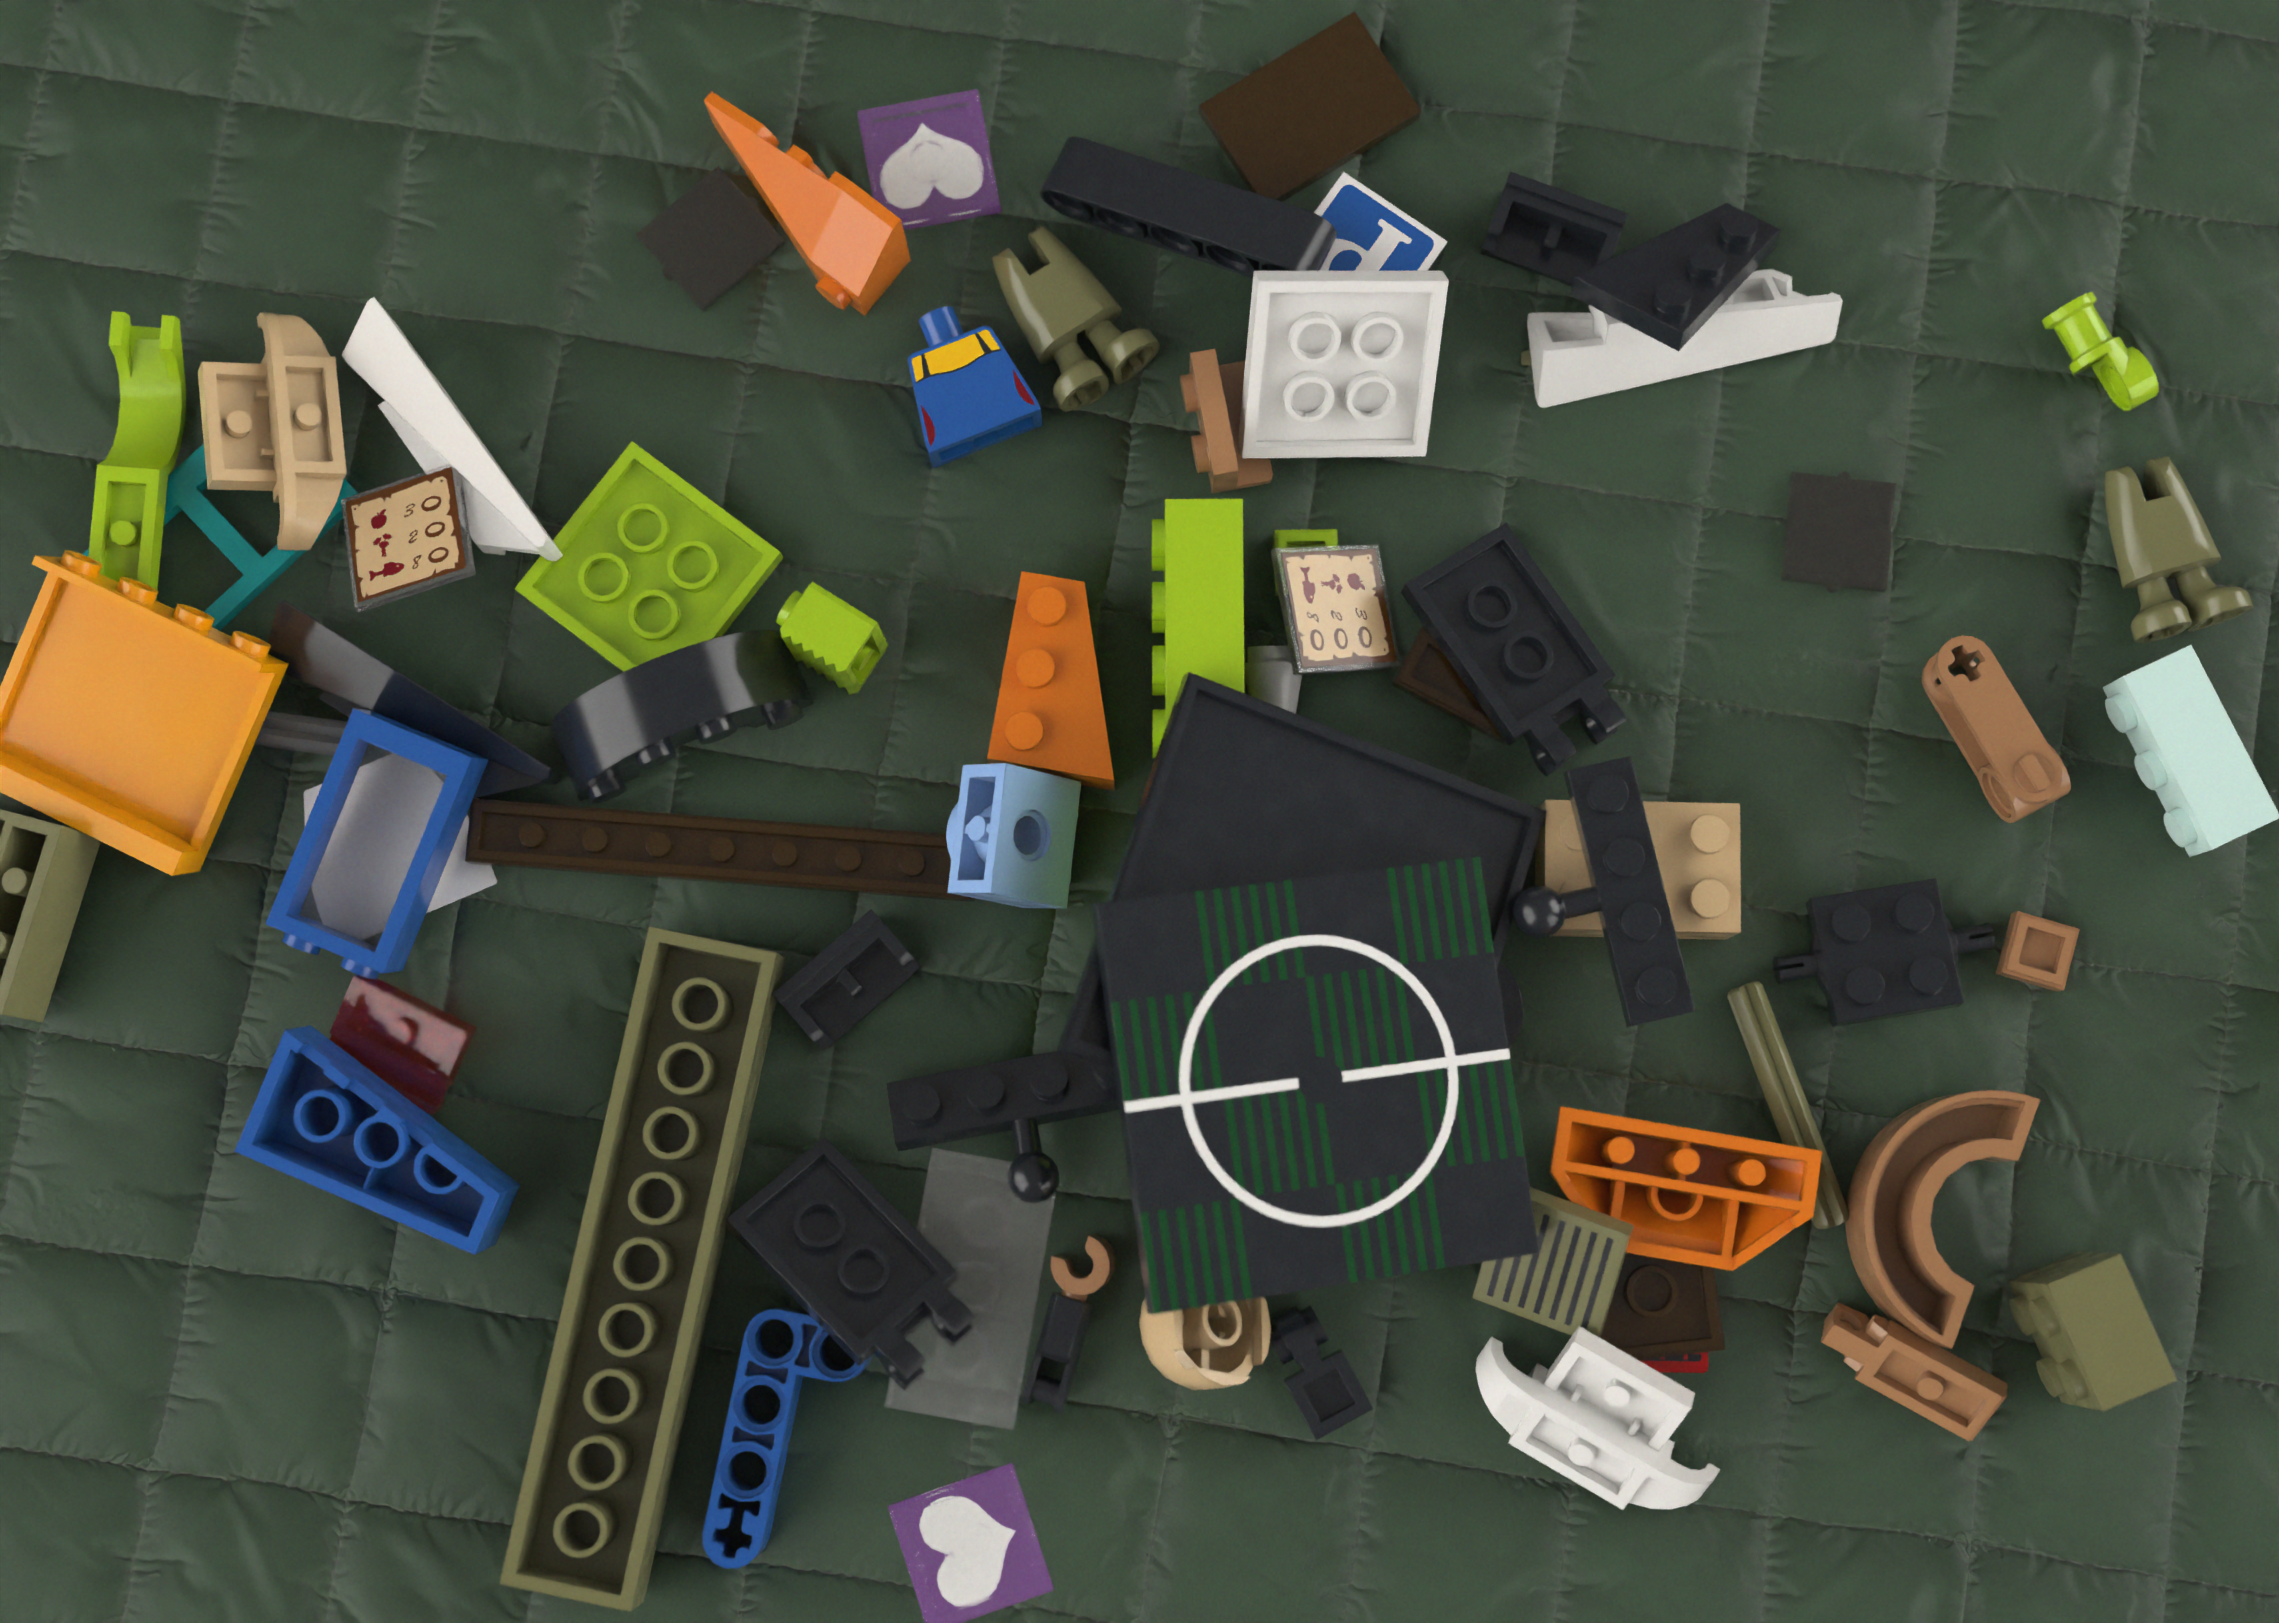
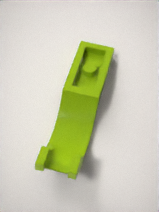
M112 311L109 347L115 357L119 375V420L113 446L106 459L97 464L88 557L100 562L103 565L100 574L119 582L121 577H127L145 583L157 590L168 475L173 470L181 449L186 418V383L180 319L176 316L162 315L161 328L131 326L130 315L125 312Z

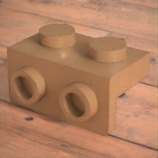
M1216 349L1190 353L1189 374L1180 375L1186 413H1197L1201 433L1200 435L1191 436L1197 473L1208 472L1212 494L1268 484L1273 478L1270 458H1242L1237 448L1245 361L1218 365Z

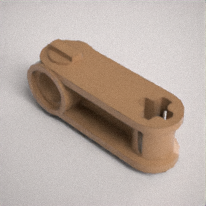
M1961 635L1951 638L1940 648L1939 652L1926 662L1922 670L1924 690L1979 780L1982 791L1990 806L2002 820L2007 823H2015L2069 794L2071 784L2067 769L2054 748L2047 743L1991 649L1983 641L1973 636ZM1976 657L1979 659L1977 664L1973 661ZM1950 666L1954 669L1962 666L1966 670L1967 676L1959 674L1954 677L1948 667ZM1938 679L1941 681L1940 685L1937 684Z

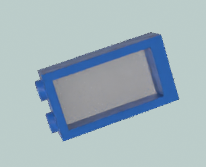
M353 708L265 924L285 932L282 942L295 949L319 955L321 948L344 957L341 967L357 975L378 979L380 973L386 974L403 971L489 759L375 711Z

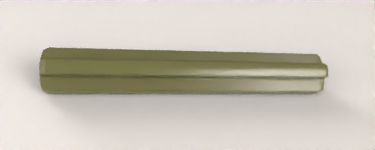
M1753 981L1733 988L1728 992L1727 998L1782 1143L1822 1151L1814 1215L1811 1218L1813 1225L1817 1229H1829L1843 1224L1849 1220V1210L1765 989L1759 981Z

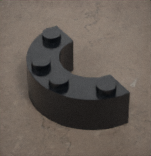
M755 630L730 634L693 644L618 674L582 694L564 707L552 720L550 730L578 799L582 801L589 798L591 804H597L624 793L627 790L625 782L639 777L640 770L650 769L672 760L677 755L675 751L677 747L699 739L702 745L714 743L735 733L737 727L750 726L758 728L767 724L769 730L780 729L803 718L802 709L813 705L814 702L796 659L781 637V632L775 630Z

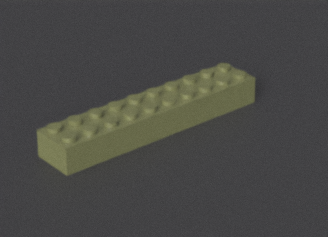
M649 927L499 1584L629 1612L645 1600L726 1234V1219L730 1216L777 999L772 993L781 985L786 959L776 952Z

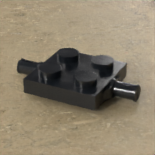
M1933 878L1810 898L1805 903L1812 932L1809 952L1774 957L1773 970H1779L1775 974L1778 984L1815 977L1816 983L1826 996L1832 1027L1959 1007L1964 1003V998L1957 972L1958 954L1986 949L1993 950L1995 947V937H1986L1993 932L1990 923L1952 929L1951 923L1944 915L1937 880Z

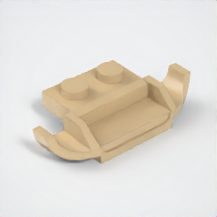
M260 312L257 316L258 328L263 330L266 351L261 364L202 362L198 370L207 487L210 490L273 491L274 503L280 504V526L277 536L278 550H311L338 500L343 480L347 474L336 358L329 355L320 336L302 318L294 315Z

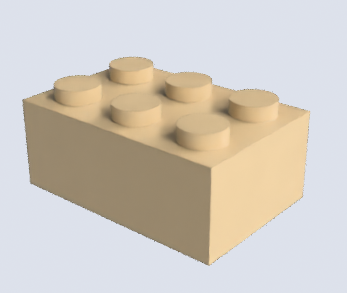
M1545 800L1538 807L1545 810L1546 814L1535 846V886L1550 887L1559 894L1592 887L1570 800ZM1643 802L1677 939L1726 940L1741 933L1740 803ZM1596 912L1565 919L1562 927L1551 936L1604 937L1599 914Z

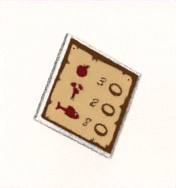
M451 464L341 499L354 608L358 612L476 575L462 476Z
M1378 544L1276 548L1271 551L1294 675L1389 669L1401 666Z

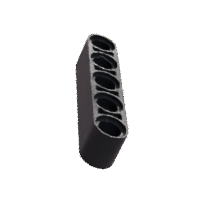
M1076 136L1069 137L1064 143L1039 192L1042 200L1062 215L1253 278L1254 271H1320L1337 237V231L1333 225L1316 213Z

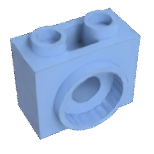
M1008 763L963 765L959 801L950 814L946 831L947 848L951 858L947 893L1020 908L1067 909L1081 782Z

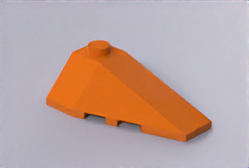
M711 91L704 99V103L713 125L818 280V283L815 285L816 289L837 308L845 310L848 305H851L865 316L911 261L901 219L835 171L827 179L825 174L812 162L813 159L798 146L793 144L786 153L777 148L779 146L777 138L767 127Z

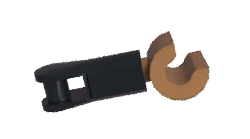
M1096 1233L1088 1235L1085 1250L1094 1263L1093 1270L1089 1275L1084 1276L1077 1273L1070 1257L1060 1254L1051 1256V1271L1054 1280L1062 1288V1292H1052L1022 1395L1021 1402L1030 1405L1033 1399L1053 1405L1054 1413L1062 1415L1095 1305L1086 1300L1087 1296L1106 1285L1111 1280L1116 1267V1256L1113 1247L1104 1237ZM1045 1357L1066 1363L1062 1380L1040 1374Z

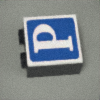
M1345 172L1342 173L1314 212L1326 219L1337 231V237L1320 271H1436L1441 264L1447 245L1445 239Z

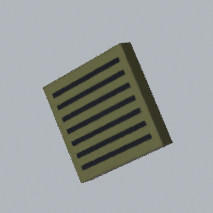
M1530 1187L1540 1253L1482 1262L1472 1298L1571 1336L1580 1326L1600 1338L1634 1225Z

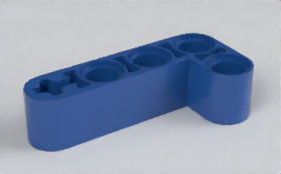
M776 1307L757 1314L749 1322L744 1333L703 1530V1546L707 1556L715 1564L724 1568H740L749 1564L765 1549L768 1543L803 1376L831 1382H844L861 1374L869 1366L873 1357L871 1355L860 1366L855 1363L848 1369H840L833 1366L825 1354V1345L830 1336L803 1310L788 1307ZM772 1319L786 1322L794 1334L793 1346L785 1356H776L769 1353L762 1343L764 1326ZM756 1385L769 1386L779 1396L780 1410L772 1421L760 1420L750 1411L748 1397ZM742 1451L755 1452L764 1459L767 1467L766 1477L761 1485L749 1486L737 1478L735 1461ZM727 1496L740 1502L728 1503ZM760 1500V1507L753 1504L745 1510L742 1521V1532L752 1535V1540L744 1543L737 1551L732 1549V1538L722 1534V1529L735 1522L741 1502Z

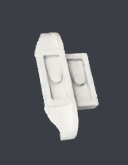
M1580 1326L1549 1369L1537 1363L1529 1375L1522 1373L1505 1357L1503 1343L1492 1336L1477 1357L1476 1375L1478 1386L1492 1416L1511 1435L1508 1443L1622 1510L1628 1503L1651 1509H1674L1687 1506L1701 1497L1720 1471L1719 1468L1710 1463L1704 1469L1694 1470L1670 1459L1674 1442L1669 1440V1438L1691 1410L1695 1393Z

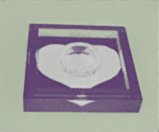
M978 89L857 111L873 198L901 219L904 231L1001 213Z
M1013 1462L888 1505L925 1623H962L1054 1591L1055 1587Z

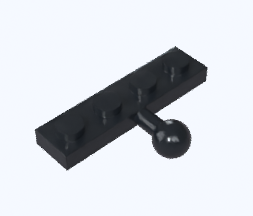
M1631 756L1567 770L1564 773V778L1592 887L1561 894L1546 886L1527 888L1517 897L1514 904L1513 916L1516 925L1528 936L1545 938L1555 934L1562 927L1565 919L1598 912L1627 1028L1695 1012Z
M1060 1050L886 1083L894 1139L898 1151L1012 1130L1017 1158L1014 1159L1009 1167L1008 1185L1012 1193L1019 1200L1030 1204L1041 1203L1049 1199L1057 1190L1060 1180L1056 1163L1051 1157L1042 1152L1038 1125L1119 1110L1114 1070Z

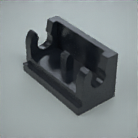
M1510 171L1480 254L1573 287L1575 276L1612 259L1629 213Z
M871 909L772 994L813 1042L817 1043L823 1051H826L921 970L922 967Z

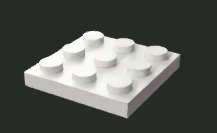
M1254 271L1237 445L1241 457L1426 456L1449 283L1444 272Z

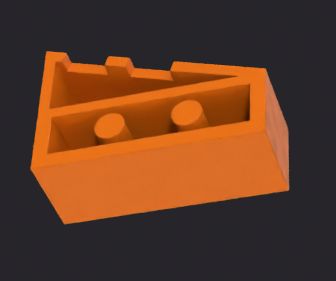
M1021 571L987 755L988 763H1008L1080 781L1082 786L1115 791L1085 582Z

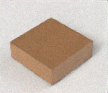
M2020 911L2011 913L1996 974L2052 991H2063L2080 929Z

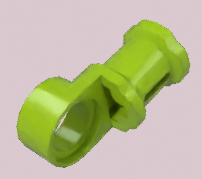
M2093 291L2079 296L2044 318L2042 323L2046 330L2054 329L2071 357L2072 363L2069 365V368L2073 375L2092 367L2109 397L2120 409L2130 411L2157 396L2159 384L2151 364L2138 349L2134 347L2126 348L2120 337L2111 336L2093 306L2097 300Z

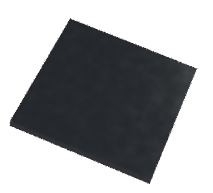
M1188 672L1182 678L1107 902L1480 856L1496 967L1498 968L1514 917V904L1517 897L1521 894L1546 811ZM1095 935L1057 1050L1114 1070Z

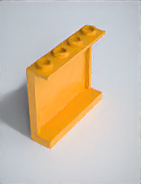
M64 550L62 557L35 555L32 565L48 573L0 686V792L171 876L199 872L288 667V663L269 655L271 645L260 638L241 631H234L232 636H229L213 628L212 625L215 618L199 609L184 604H177L176 608L173 609L156 601L159 592L145 583L127 577H121L119 582L100 574L103 565L86 555L71 550Z

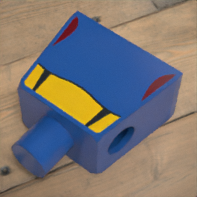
M951 306L932 310L919 319L920 327L929 347L911 354L907 357L925 445L933 469L1043 426L1041 408L1036 397L990 326H982L963 333L954 308Z

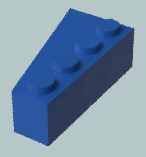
M312 1025L285 1029L235 1149V1152L474 1255L496 1245L520 1188L518 1182Z

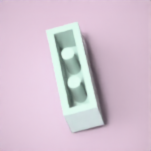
M2192 645L2124 675L2102 687L2107 696L2105 708L2109 719L2118 731L2126 733L2137 754L2134 758V763L2140 779L2149 789L2156 791L2166 811L2164 814V824L2167 832L2179 847L2186 849L2189 857L2213 850L2279 819V813Z

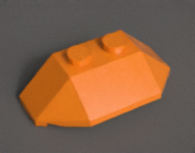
M1560 1106L1549 1172L1568 1201L1634 1225L1626 1253L1734 1271L1791 1230L1813 1217L1822 1151Z

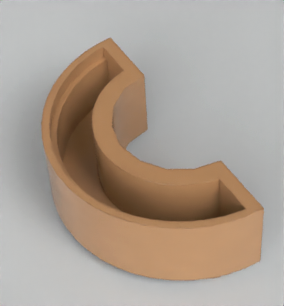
M1985 1090L1952 1094L1920 1103L1890 1121L1875 1136L1861 1156L1853 1173L1846 1202L1849 1210V1220L1845 1222L1850 1256L1857 1275L1872 1300L1889 1319L1937 1346L1953 1348L1974 1285L1952 1272L1936 1249L1930 1225L1934 1198L1946 1178L1967 1162L1975 1160L1991 1162L2019 1161L2040 1102L2038 1098L2009 1091Z

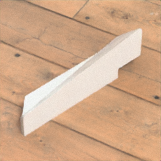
M1773 269L1754 271L1679 352L1590 305L1591 313H1528L1527 328L1536 401L1539 407L1546 408L1832 342L1836 336L1843 300L1840 295L1833 292L1826 295L1805 296L1792 291V277Z
M375 297L368 300L341 356L385 400L378 407L426 475L452 467L459 521L483 553L505 555L506 551L540 554L549 561L559 560L564 555L398 325Z

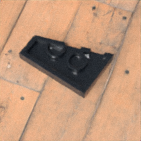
M1725 203L1575 276L1571 296L1679 352L1776 248L1780 229L1729 203Z

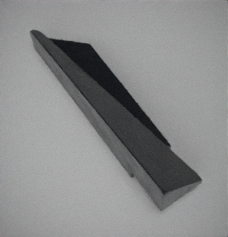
M282 599L278 605L268 641L271 645L268 654L288 663L285 675L323 690L319 699L350 717L353 708L375 711L488 758L489 761L474 795L478 799H494L504 796V793L538 785H555L562 777L549 766L286 600ZM437 772V773H439L440 775H442L443 777H445V778L447 777V775L442 774V773H440V772Z

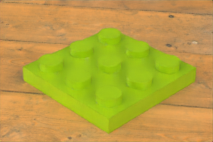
M631 441L553 539V542L564 556L557 561H549L540 556L514 589L619 670L625 672L678 649L722 637L784 557L780 551Z

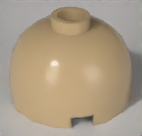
M1265 1297L1158 1314H1148L1146 1298L1142 1302L1139 1324L1142 1344L1151 1363L1164 1377L1191 1390L1219 1389L1243 1384L1251 1378L1247 1376L1250 1374L1253 1366L1263 1364L1268 1354L1271 1323Z

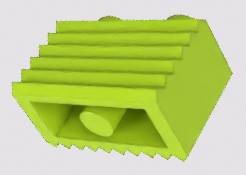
M814 582L808 585L803 594L797 590L794 591L784 603L776 620V623L781 626V637L796 661L803 660L807 668L813 667L818 675L824 674L828 682L834 680L839 688L845 687L849 695L860 691L888 647L877 621Z

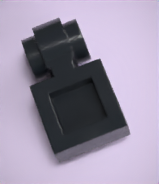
M1311 1305L1301 1311L1294 1306L1273 1318L1276 1324L1271 1326L1270 1342L1282 1364L1285 1365L1295 1359L1297 1364L1301 1363L1303 1367L1300 1371L1285 1378L1284 1382L1315 1440L1373 1410L1342 1349L1340 1348L1322 1359L1318 1355L1321 1352L1318 1346L1329 1341Z

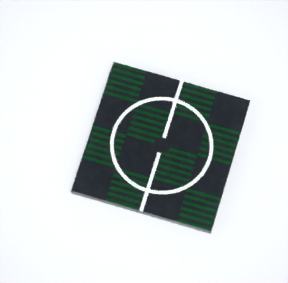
M1480 856L1103 902L1092 905L1148 1314L1165 1313L1540 1253Z

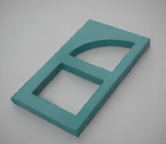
M203 443L168 475L164 526L183 510L243 574L236 583L204 611L215 618L212 627L220 631L307 550H278V545H276L263 557L202 493L207 488ZM345 478L338 500L314 544L347 514L345 502L361 497ZM89 548L83 553V555L88 556Z

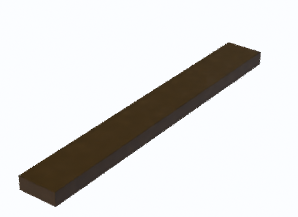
M473 799L471 802L465 862L469 864L974 902L975 898L947 893L951 858L947 848L946 834Z

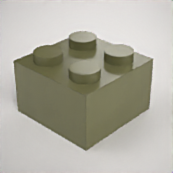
M2077 1252L2008 1281L2015 1296L2009 1300L2012 1315L2020 1330L2026 1336L2032 1334L2042 1359L2036 1361L2041 1381L2049 1394L2054 1398L2059 1396L2062 1403L2106 1411L2177 1381L2120 1253Z

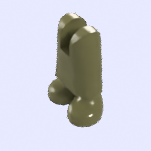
M1042 225L1029 233L1028 238L1040 263L1044 267L1029 276L1023 264L1020 263L1009 248L993 256L992 263L1010 310L1041 365L1056 361L1060 369L1061 375L1053 387V398L1064 412L1073 411L1099 400L1109 389V380L1097 363L1085 355L1078 345V333H1081L1086 341L1090 340L1116 385L1129 381L1148 365L1159 352L1160 344L1148 329L1135 328L1123 333L1115 327L1113 322L1122 312L1120 305L1084 263L1051 231Z
M2168 455L2148 460L2145 464L2144 478L2150 501H2146L2140 482L2132 468L2124 466L2106 471L2104 475L2105 506L2122 589L2137 588L2141 605L2140 611L2132 620L2130 627L2135 643L2164 640L2178 635L2186 629L2189 632L2202 630L2238 617L2254 607L2246 590L2237 586L2218 587L2208 575L2206 568L2217 564L2222 558L2186 484ZM2168 577L2170 579L2175 578L2181 601L2172 596L2166 580Z

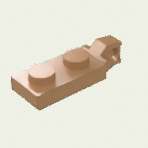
M1837 1302L1824 1321L1821 1342L1844 1354V1362L1856 1371L1855 1380L1967 1441H1972L2007 1397L2008 1384L1921 1338L1892 1320L1888 1322L1886 1318L1878 1315H1873L1869 1319L1866 1314Z

